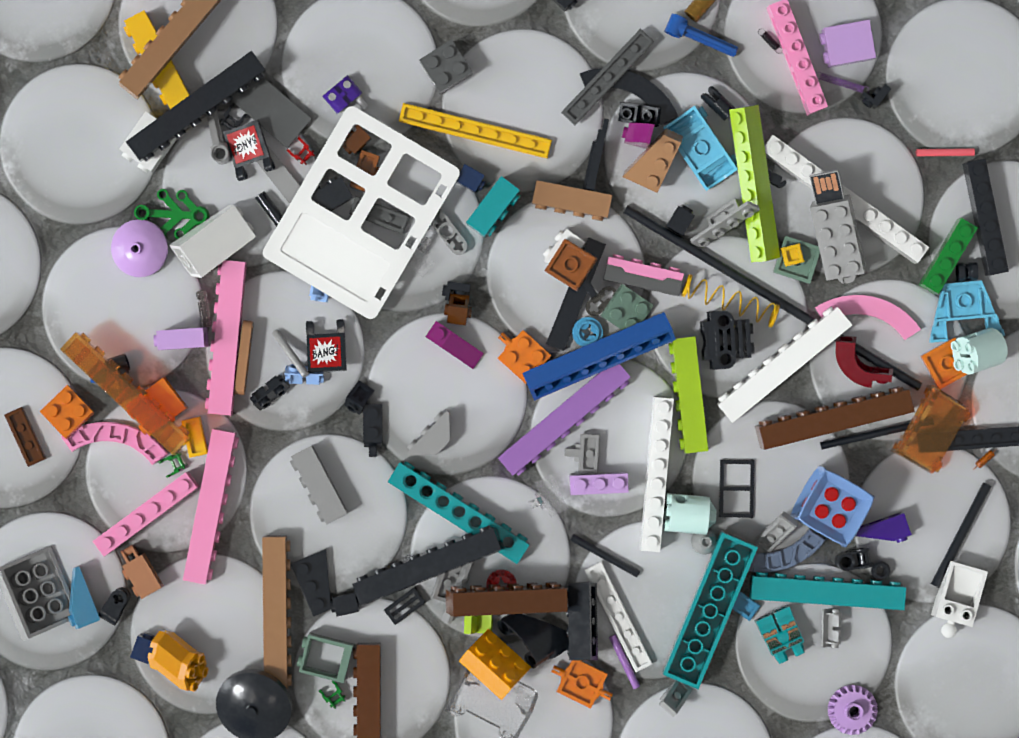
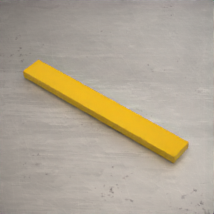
M406 103L402 105L399 118L400 123L545 159L548 158L552 142L551 139Z

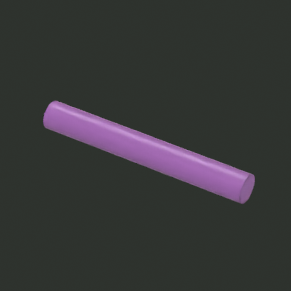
M616 634L610 636L609 639L633 689L640 687Z

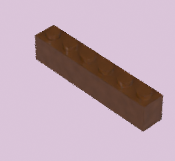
M357 643V648H353V659H357V667H353V678H357V686H353V697H357V705H353V717H357V724L353 725V736H357V738H381V643Z

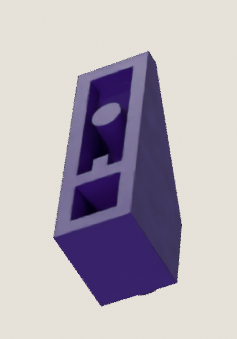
M899 512L862 525L855 536L900 543L908 540L907 536L912 534L905 514Z

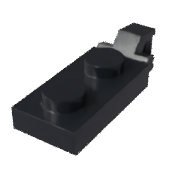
M366 404L363 408L364 447H369V457H377V447H382L383 442L382 404Z

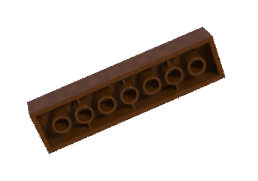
M900 386L888 389V393L878 391L870 393L871 397L868 398L866 396L851 398L852 402L847 403L844 400L834 402L833 407L822 405L815 407L813 412L802 410L796 412V416L793 417L787 414L777 417V421L772 422L770 419L759 421V425L755 426L760 448L767 450L913 413L915 410L910 390L903 389Z

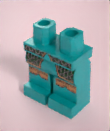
M788 605L773 611L772 614L769 613L754 620L770 654L775 657L779 664L789 660L785 651L792 648L795 656L805 653L802 644L804 640ZM773 616H774V618H775V620H776V622H777V625H778V627H779L780 630H778V628H777V626H776V624H775V621H774V619H773Z

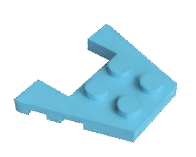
M982 280L944 284L940 291L929 343L948 341L946 321L985 318L986 329H997L1005 336V332L999 323L997 314H995Z

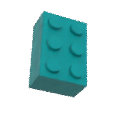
M501 176L466 221V224L485 238L486 235L490 237L496 230V222L498 220L502 222L509 211L506 209L509 205L514 206L519 200L520 195L518 194L520 190Z

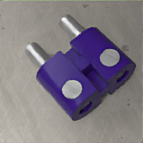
M348 75L322 96L336 114L341 112L343 115L346 106L353 100L362 109L368 106L360 96L363 92Z

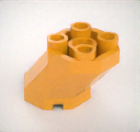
M168 630L159 631L151 641L150 647L153 648V651L148 653L150 668L158 670L180 689L196 691L209 670L206 667L207 663L204 653L196 651L177 634Z

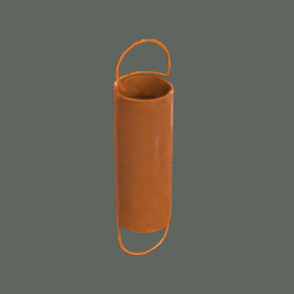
M989 450L975 463L976 467L981 468L995 454Z

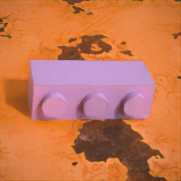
M627 472L569 475L570 495L629 493Z

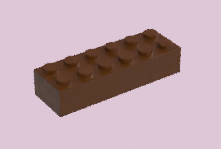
M534 582L527 583V586L519 585V583H510L508 587L500 586V584H489V588L482 587V585H470V589H466L463 586H451V589L446 590V613L453 617L568 612L567 588L562 587L557 582H545L543 586Z

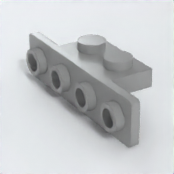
M735 198L707 217L709 227L691 238L690 241L698 247H706L730 229L737 227L745 219L752 217L760 208L749 201L741 205L740 200Z
M475 561L437 576L431 598L446 602V590L451 589V586L464 587L468 583L469 571ZM445 608L442 621L451 625L456 617L447 614Z

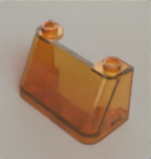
M927 385L923 392L926 399H921V404L906 431L900 436L902 441H899L898 444L895 443L891 452L924 471L933 474L941 469L943 465L941 461L962 423L967 422L971 412H969L970 408L941 389L934 385Z

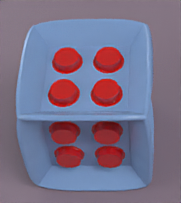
M818 466L804 486L790 516L830 540L839 543L841 546L847 547L864 522L875 496L844 477L828 471L823 466Z

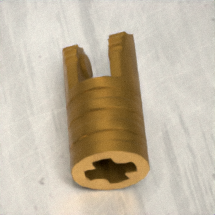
M693 0L684 12L694 22H698L716 0Z

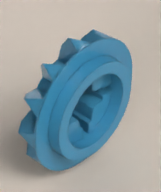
M584 317L575 323L572 335L575 342L583 347L600 340L603 336V329L596 319ZM589 324H591L590 331L596 335H589L585 341V334L579 330L587 329V327H589Z

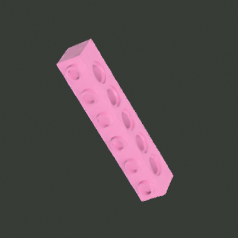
M781 0L769 5L766 9L807 116L828 107L788 0Z

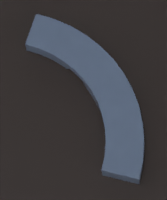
M808 529L798 541L787 548L770 553H756L748 571L776 572L795 566L807 557H810L823 544L825 539Z

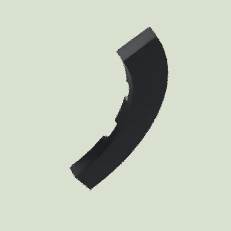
M602 68L579 73L584 87ZM626 71L611 87L629 92L642 99L647 105L661 107L660 125L678 118L677 112L667 96L656 85L638 74Z

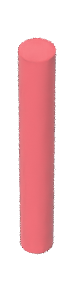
M974 148L916 149L917 157L975 155Z

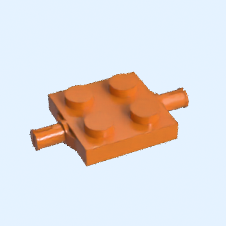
M524 330L512 340L504 332L498 337L506 345L498 359L525 384L526 381L523 373L544 364L551 356L545 348Z
M571 660L565 670L558 666H553L551 672L561 676V682L556 692L590 709L599 696L610 701L613 693L603 689L604 681L608 675L606 672L583 661Z

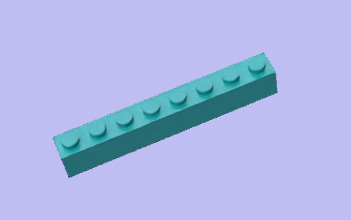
M756 572V575H751L749 598L753 600L905 610L906 587L901 585V582L890 581L889 584H882L880 580H871L870 583H863V579H851V582L844 581V578L832 577V580H825L823 576H813V579H806V575L794 574V578L787 577V574L775 573V576H767V572Z

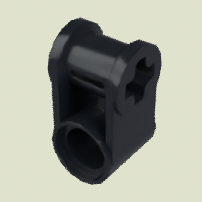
M870 547L857 548L837 554L835 565L844 571L873 567L869 555ZM843 557H848V565L842 567L841 559Z
M123 587L113 591L100 610L99 617L115 626L130 600V592ZM120 593L122 594L121 601L118 600V594Z

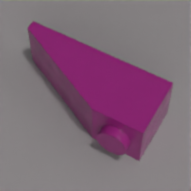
M629 123L628 127L624 126L621 138H625V144L646 149L651 141L654 124Z
M437 321L425 336L472 369H474L484 354Z

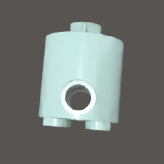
M987 328L957 338L951 342L954 367L957 371L961 370L966 374H973L1000 365L1006 361L1008 355L1006 340L994 328Z
M667 493V508L664 510V531L707 535L708 529L716 522V508L712 504L710 497Z

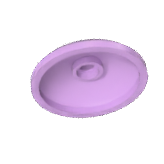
M132 220L123 224L114 234L111 243L112 257L118 268L124 273L134 277L150 276L164 265L168 255V242L165 234L156 224L147 220ZM135 245L139 248L138 252L133 250Z

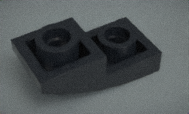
M620 102L618 121L654 124V127H658L661 107Z

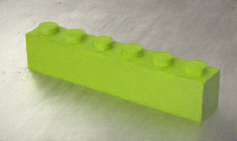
M696 337L676 338V340L668 343L669 354H673L674 361L670 362L671 373H675L676 381H673V391L678 396V400H675L676 412L680 413V419H677L678 431H682V438H679L680 450H684L685 454L708 451Z

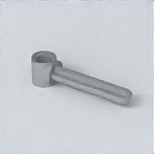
M216 111L209 117L206 115L213 146L210 147L211 157L218 164L223 165L230 161L231 155L227 143H224ZM220 150H225V157L223 159H217L216 155Z

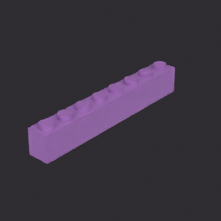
M620 364L598 373L502 453L498 459L512 476L514 474L519 476L527 469L525 467L526 464L530 461L534 463L541 457L539 453L544 449L549 451L556 445L554 441L557 438L561 437L563 439L571 432L569 428L574 424L579 426L585 421L584 416L588 412L593 414L600 408L598 405L603 400L607 402L615 395L613 392L618 387L623 389L630 383L628 381L630 378L629 374Z

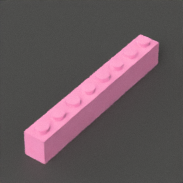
M224 260L222 264L218 265V275L221 276L220 283L216 284V294L219 295L218 302H215L214 313L217 314V319L213 321L212 333H215V340L211 341L210 351L213 352V360H209V371L212 372L211 379L208 378L207 390H210L209 398H206L205 409H208V414L233 415L247 269L246 262Z
M212 429L183 576L184 581L206 585L208 580H212L213 569H211V563L216 560L217 550H214L215 543H219L220 540L219 524H222L224 520L222 507L227 504L228 494H225L226 487L230 486L232 479L229 471L230 467H234L235 456H233L234 448L237 449L239 437H236V432Z

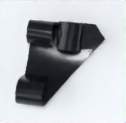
M507 614L497 622L498 629L502 634L517 635L529 651L524 655L525 662L533 669L546 660L559 656L567 650L569 645L567 631L528 615Z

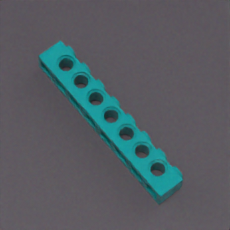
M407 461L404 464L402 462L398 464L388 483L468 534L473 533V535L480 533L479 529L489 525L490 527L497 528L502 543L506 537H511L514 540L511 547L504 546L505 549L498 553L516 564L519 563L530 545L527 542V537L520 533L515 535L511 532L512 528L503 522L501 525L496 523L494 516L487 512L485 515L478 511L480 508L471 502L466 504L462 501L463 497L456 492H453V494L446 491L447 487L440 482L433 483L430 481L431 477L422 471L420 474L414 471L415 466ZM409 475L416 477L417 482L413 486L406 483V477ZM426 485L431 486L433 489V493L430 496H425L422 493V488ZM440 496L448 497V505L441 506L438 503V498ZM457 506H462L465 509L463 516L455 515L454 509ZM474 516L479 517L482 521L477 527L472 526L470 523L471 518Z

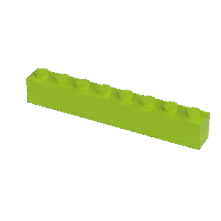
M759 105L729 109L742 202L744 204L749 201L760 208L752 217L745 219L751 262L780 258Z

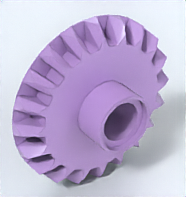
M847 685L838 689L832 695L828 704V716L832 725L840 732L849 735L866 732L873 726L878 713L874 696L867 689L858 685ZM851 707H858V712L855 715L849 714Z

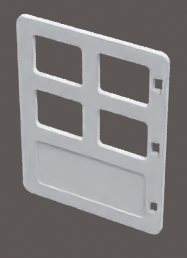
M350 106L344 111L263 249V256L368 319H373L380 312L460 175L459 169L358 108ZM356 124L392 145L391 150L374 176L338 156L339 149L352 127ZM404 154L412 156L442 175L425 205H420L388 186V180ZM328 169L336 171L365 189V194L349 220L342 219L311 199ZM441 184L447 187L442 197L436 194ZM379 198L415 218L413 227L398 250L393 249L361 229L362 224ZM410 236H413L417 239L410 249L405 245ZM380 287L386 289L381 300L375 297Z

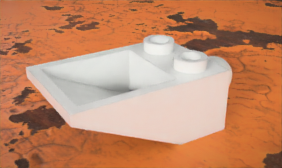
M950 561L931 613L932 616L948 620L941 628V632L946 638H952L956 635L957 628L955 622L973 627L988 571ZM946 607H950V609H948V614L945 613ZM967 612L966 618L964 619L963 614Z

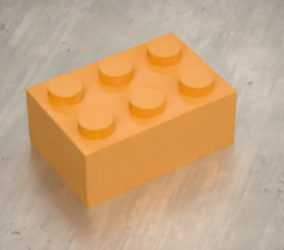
M489 628L459 660L463 666L501 700L531 668Z

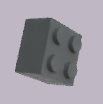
M452 39L419 60L440 95L473 74Z

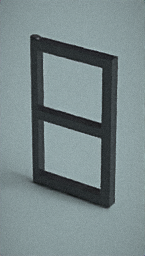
M754 459L720 460L719 517L754 518ZM724 464H750V487H724ZM724 491H750V514L723 513Z

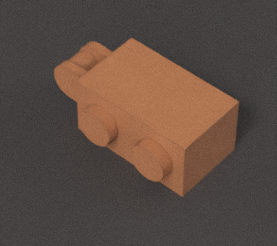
M133 544L121 551L126 561V564L122 566L124 569L122 573L126 580L130 579L132 582V590L137 597L140 596L143 599L164 586L145 553L139 555ZM133 553L136 558L131 561L128 556Z

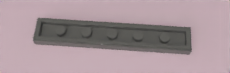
M640 28L561 113L575 126L654 41Z

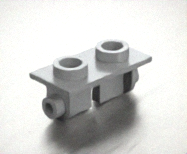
M822 609L821 647L839 648V644H841V631L835 630V627H841L842 613H840V609Z

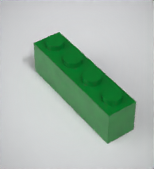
M963 218L957 219L918 285L934 295L939 294L978 227Z

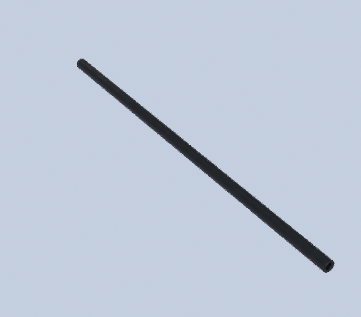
M627 205L623 213L769 302L780 305L781 309L807 325L816 319L631 206ZM856 343L857 355L877 367L893 368V377L916 391L920 389L922 382Z

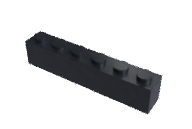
M986 158L966 162L962 165L974 224L978 227L976 233L985 276L1009 272Z

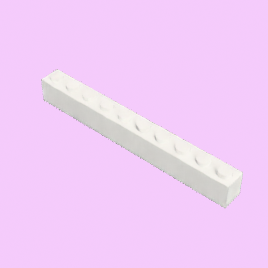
M774 135L764 145L766 158L812 190L809 176L823 173V170ZM842 185L844 195H851L856 222L912 263L915 264L921 260L929 248L926 244Z

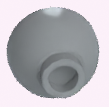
M708 529L707 535L693 534L691 544L697 553L706 555L713 552L718 538L714 531Z

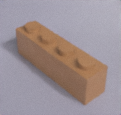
M536 181L532 204L536 205L535 208L540 210H547V207L554 208L556 213L565 214L566 211L573 212V216L584 218V215H590L593 220L603 221V218H608L612 195Z

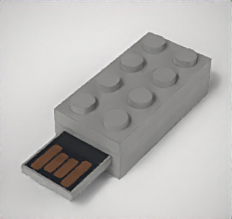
M839 170L810 175L815 201H812L810 211L826 281L838 279L843 284L851 283L855 280L856 275L865 274L866 262L851 195H844Z

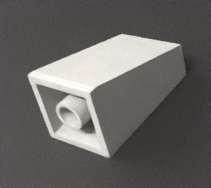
M228 205L169 246L191 276L202 278L256 236L253 233L254 228L243 219L241 209L238 206Z

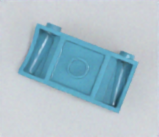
M695 105L663 128L683 136L678 150L707 191L737 171L738 167L736 155H731L726 151L707 123L706 117L708 114L702 106L698 107Z

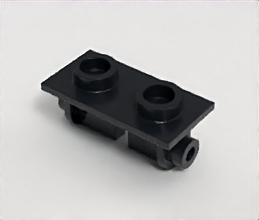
M275 375L265 383L269 388L267 391L261 386L252 393L250 400L260 411L269 407L273 400L283 396L287 389L290 388L281 375Z

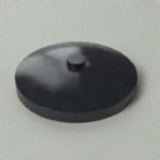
M248 669L232 674L223 682L216 697V711L220 721L229 732L238 738H276L285 730L292 716L293 705L287 688L279 679L261 670Z

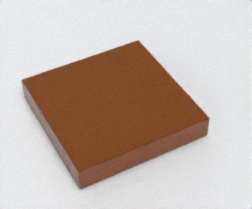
M564 239L544 271L575 291H578L598 259L569 240Z

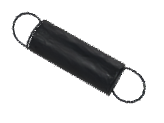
M765 31L760 36L776 52L779 44Z

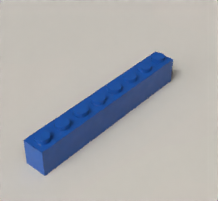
M663 312L524 372L523 376L535 401L676 340Z

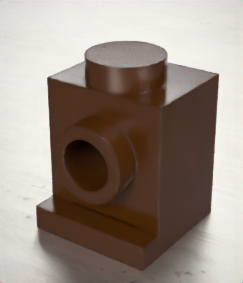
M359 125L355 126L357 129L355 132L353 130L349 132L345 139L346 141L342 145V148L349 155L352 152L356 155L372 140Z

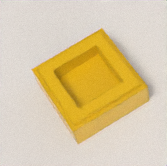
M800 243L780 248L785 267L805 262Z

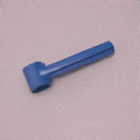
M671 14L664 30L665 33L676 38L684 35L731 57H735L737 54V46L687 25L688 20L680 15Z

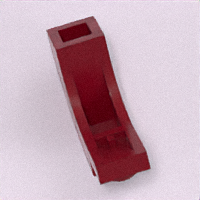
M843 335L837 337V363L842 372L851 381L872 388L873 381L880 384L892 382L893 368L871 367L864 364L858 358L856 353L857 337Z

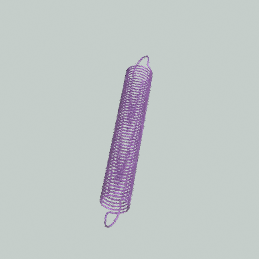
M821 73L822 75H820V77L824 78H838L834 76H825L828 75L826 73ZM822 79L823 81H826V82H828V81L851 82V81L841 80V79ZM830 82V83H833V84L839 85V86H841V84H842V85H852V86H843V87H846V88H848V89H851V88L864 89V87H860V86H863V85L856 84V83H835V82Z

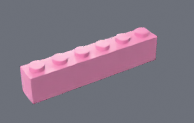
M189 471L185 472L93 540V543L103 556L108 555L200 486Z

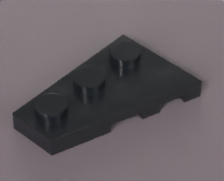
M323 549L291 563L313 617L331 609L327 550Z

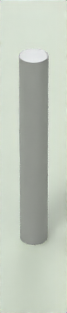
M278 329L273 331L272 335L303 378L307 377L309 372Z

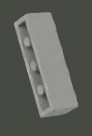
M312 445L291 456L292 460L290 463L294 471H299L301 475L299 480L303 488H308L310 492L308 497L312 505H317L319 509L317 515L321 522L325 521L327 525L346 515L348 511L314 446Z

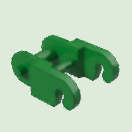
M177 452L174 457L170 455L158 461L160 464L169 460L174 467V472L167 475L166 478L180 472V468L186 469L185 466L188 464L183 463L180 457L182 453L178 454ZM177 458L180 464V467L178 468L176 467L173 459Z
M332 681L337 689L336 692L326 696L320 689L319 693L322 694L326 703L330 702L331 708L336 709V705L342 700L346 702V696L341 694L342 689L337 682ZM338 694L340 697L333 702L331 698Z

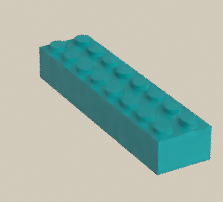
M721 531L662 671L663 675L699 690L756 554L757 545Z

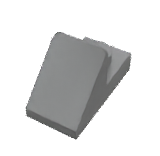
M675 680L660 697L661 702L659 705L674 717L678 714L693 689Z

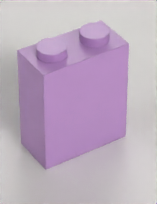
M870 20L826 27L819 34L820 43L825 48L823 60L828 65V68L870 61L876 58Z
M208 328L156 331L157 335H154V346H157L158 350L209 347Z

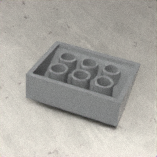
M51 546L0 567V589L22 641L69 621L70 590Z

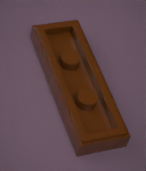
M20 407L4 414L27 466L30 467L45 460V454L24 408Z

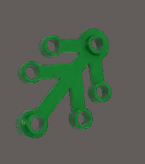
M160 189L157 192V197L164 201L171 210H153L145 205H138L134 210V215L139 220H147L149 217L171 218L162 227H159L164 230L165 236L182 219H190L182 228L175 230L174 236L176 239H179L177 236L178 231H183L185 235L195 225H200L210 218L209 211L205 207H197L184 190H179L176 193V198L184 202L190 211H182L165 189ZM162 191L166 192L165 198L160 197ZM181 192H184L186 195L184 199L179 198ZM142 209L146 210V215L143 217L140 216ZM200 212L204 214L201 220L197 218V214Z

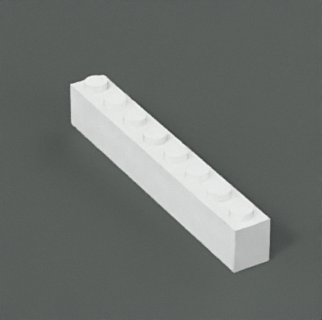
M831 306L822 313L824 316L820 320L815 319L809 323V329L804 333L802 331L798 332L793 337L794 341L792 343L782 345L778 349L779 353L776 356H769L763 361L764 365L759 370L757 367L748 374V379L744 382L742 380L738 381L733 386L734 390L729 394L725 392L718 398L719 402L717 405L732 423L852 326L838 307L832 308Z
M653 397L640 539L641 551L660 552L673 398Z

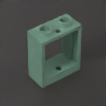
M309 633L308 637L304 636L301 648L305 649L303 656L299 655L297 666L300 667L299 672L344 683L354 644ZM313 640L344 648L338 674L306 666Z

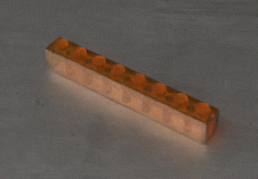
M75 332L60 350L172 455H176L191 439L188 435L190 433L189 430L183 425L179 427L174 422L176 420L175 417L168 411L164 413L160 409L162 405L154 398L150 400L146 396L148 392L140 385L138 387L132 383L134 379L125 372L123 374L119 371L118 368L120 366L114 360H108L104 356L106 353L99 346L94 347L90 343L91 339L85 333Z

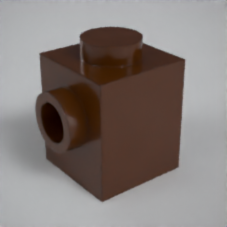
M450 294L449 304L445 303L444 315H448L447 323L466 326L467 318H471L472 307H469L470 296Z

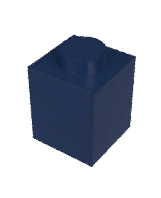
M464 164L456 183L476 193L477 190L481 191L486 181L483 180L485 175Z
M146 632L139 634L130 658L149 664L148 653L153 651L150 645L155 636Z

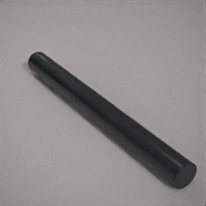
M575 534L572 535L570 541L636 578L640 573L638 569Z

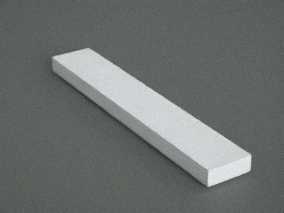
M602 561L584 569L590 582L597 583V596L635 672L652 665L653 663Z

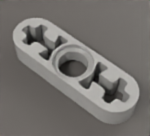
M442 209L438 211L441 213L439 218L441 221L446 219L447 222L437 228L436 225L439 223L434 219L431 225L454 254H464L467 250V242ZM447 225L453 229V233L449 237L444 236L441 232L442 228ZM455 234L459 236L455 238L457 242L464 243L461 252L460 250H454L455 244L453 241L450 244L447 241L452 239Z

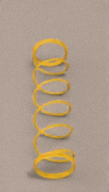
M688 275L681 294L682 297H685L688 292V299H691L700 284L706 281L705 305L709 304L717 290L723 287L722 311L728 307L734 296L740 293L739 317L744 314L750 303L757 299L756 323L761 320L764 313L773 304L774 308L768 323V327H773L780 305L769 304L758 319V298H752L741 313L742 294L740 291H737L724 308L725 288L723 285H720L706 303L707 280L703 279L689 297L693 275Z

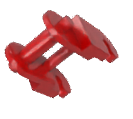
M298 137L297 139L304 145V148L296 155L289 149L286 151L297 161L300 159L301 164L307 165L306 161L311 156H315L313 154L314 151H310V147ZM307 150L309 153L303 159L299 156Z

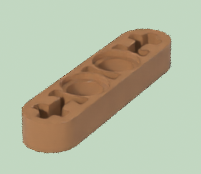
M243 320L234 390V394L245 395L254 325L253 321Z

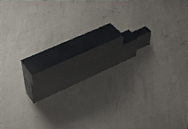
M604 118L602 130L598 129L596 142H592L583 184L584 190L594 191L609 119Z

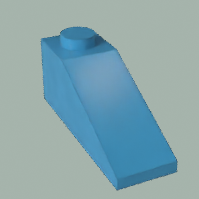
M79 566L73 568L69 604L70 616H68L71 626H75L76 629L100 620Z

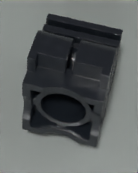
M728 311L707 312V322H700V333L703 338L701 357L702 360H709L710 369H729L736 363V358H752L751 354H754L755 351L754 342L751 343L750 334H753V323H750L749 319L734 320L732 314ZM721 315L726 318L724 326H721L718 322ZM723 354L728 356L726 364H722L720 360Z

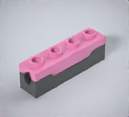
M613 254V257H608L603 280L679 296L684 273H680V269L669 267V270L661 268L662 265L650 263V266L642 264V260L633 258L630 262L624 260V256Z

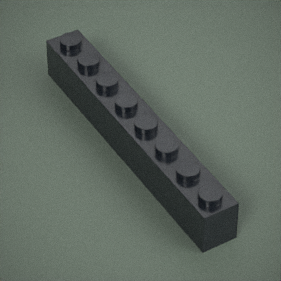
M251 50L126 141L127 145L140 162L143 160L145 162L149 161L155 156L154 152L158 149L162 151L170 146L169 141L173 138H181L186 134L185 130L190 126L194 128L202 122V117L205 115L209 117L218 111L216 107L220 104L226 105L234 99L232 97L237 92L241 94L249 88V83L252 81L256 83L265 76L263 74L266 72L265 68Z
M490 525L479 529L480 533L473 535V533L462 536L461 541L455 542V540L444 543L445 547L441 549L437 547L426 550V555L420 556V554L409 557L410 561L406 563L399 561L391 564V569L385 570V568L374 571L375 575L371 577L364 575L356 578L357 582L352 585L360 606L504 550L505 548L497 528H491Z

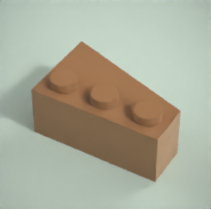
M665 129L624 171L623 178L658 193L680 147L683 136Z

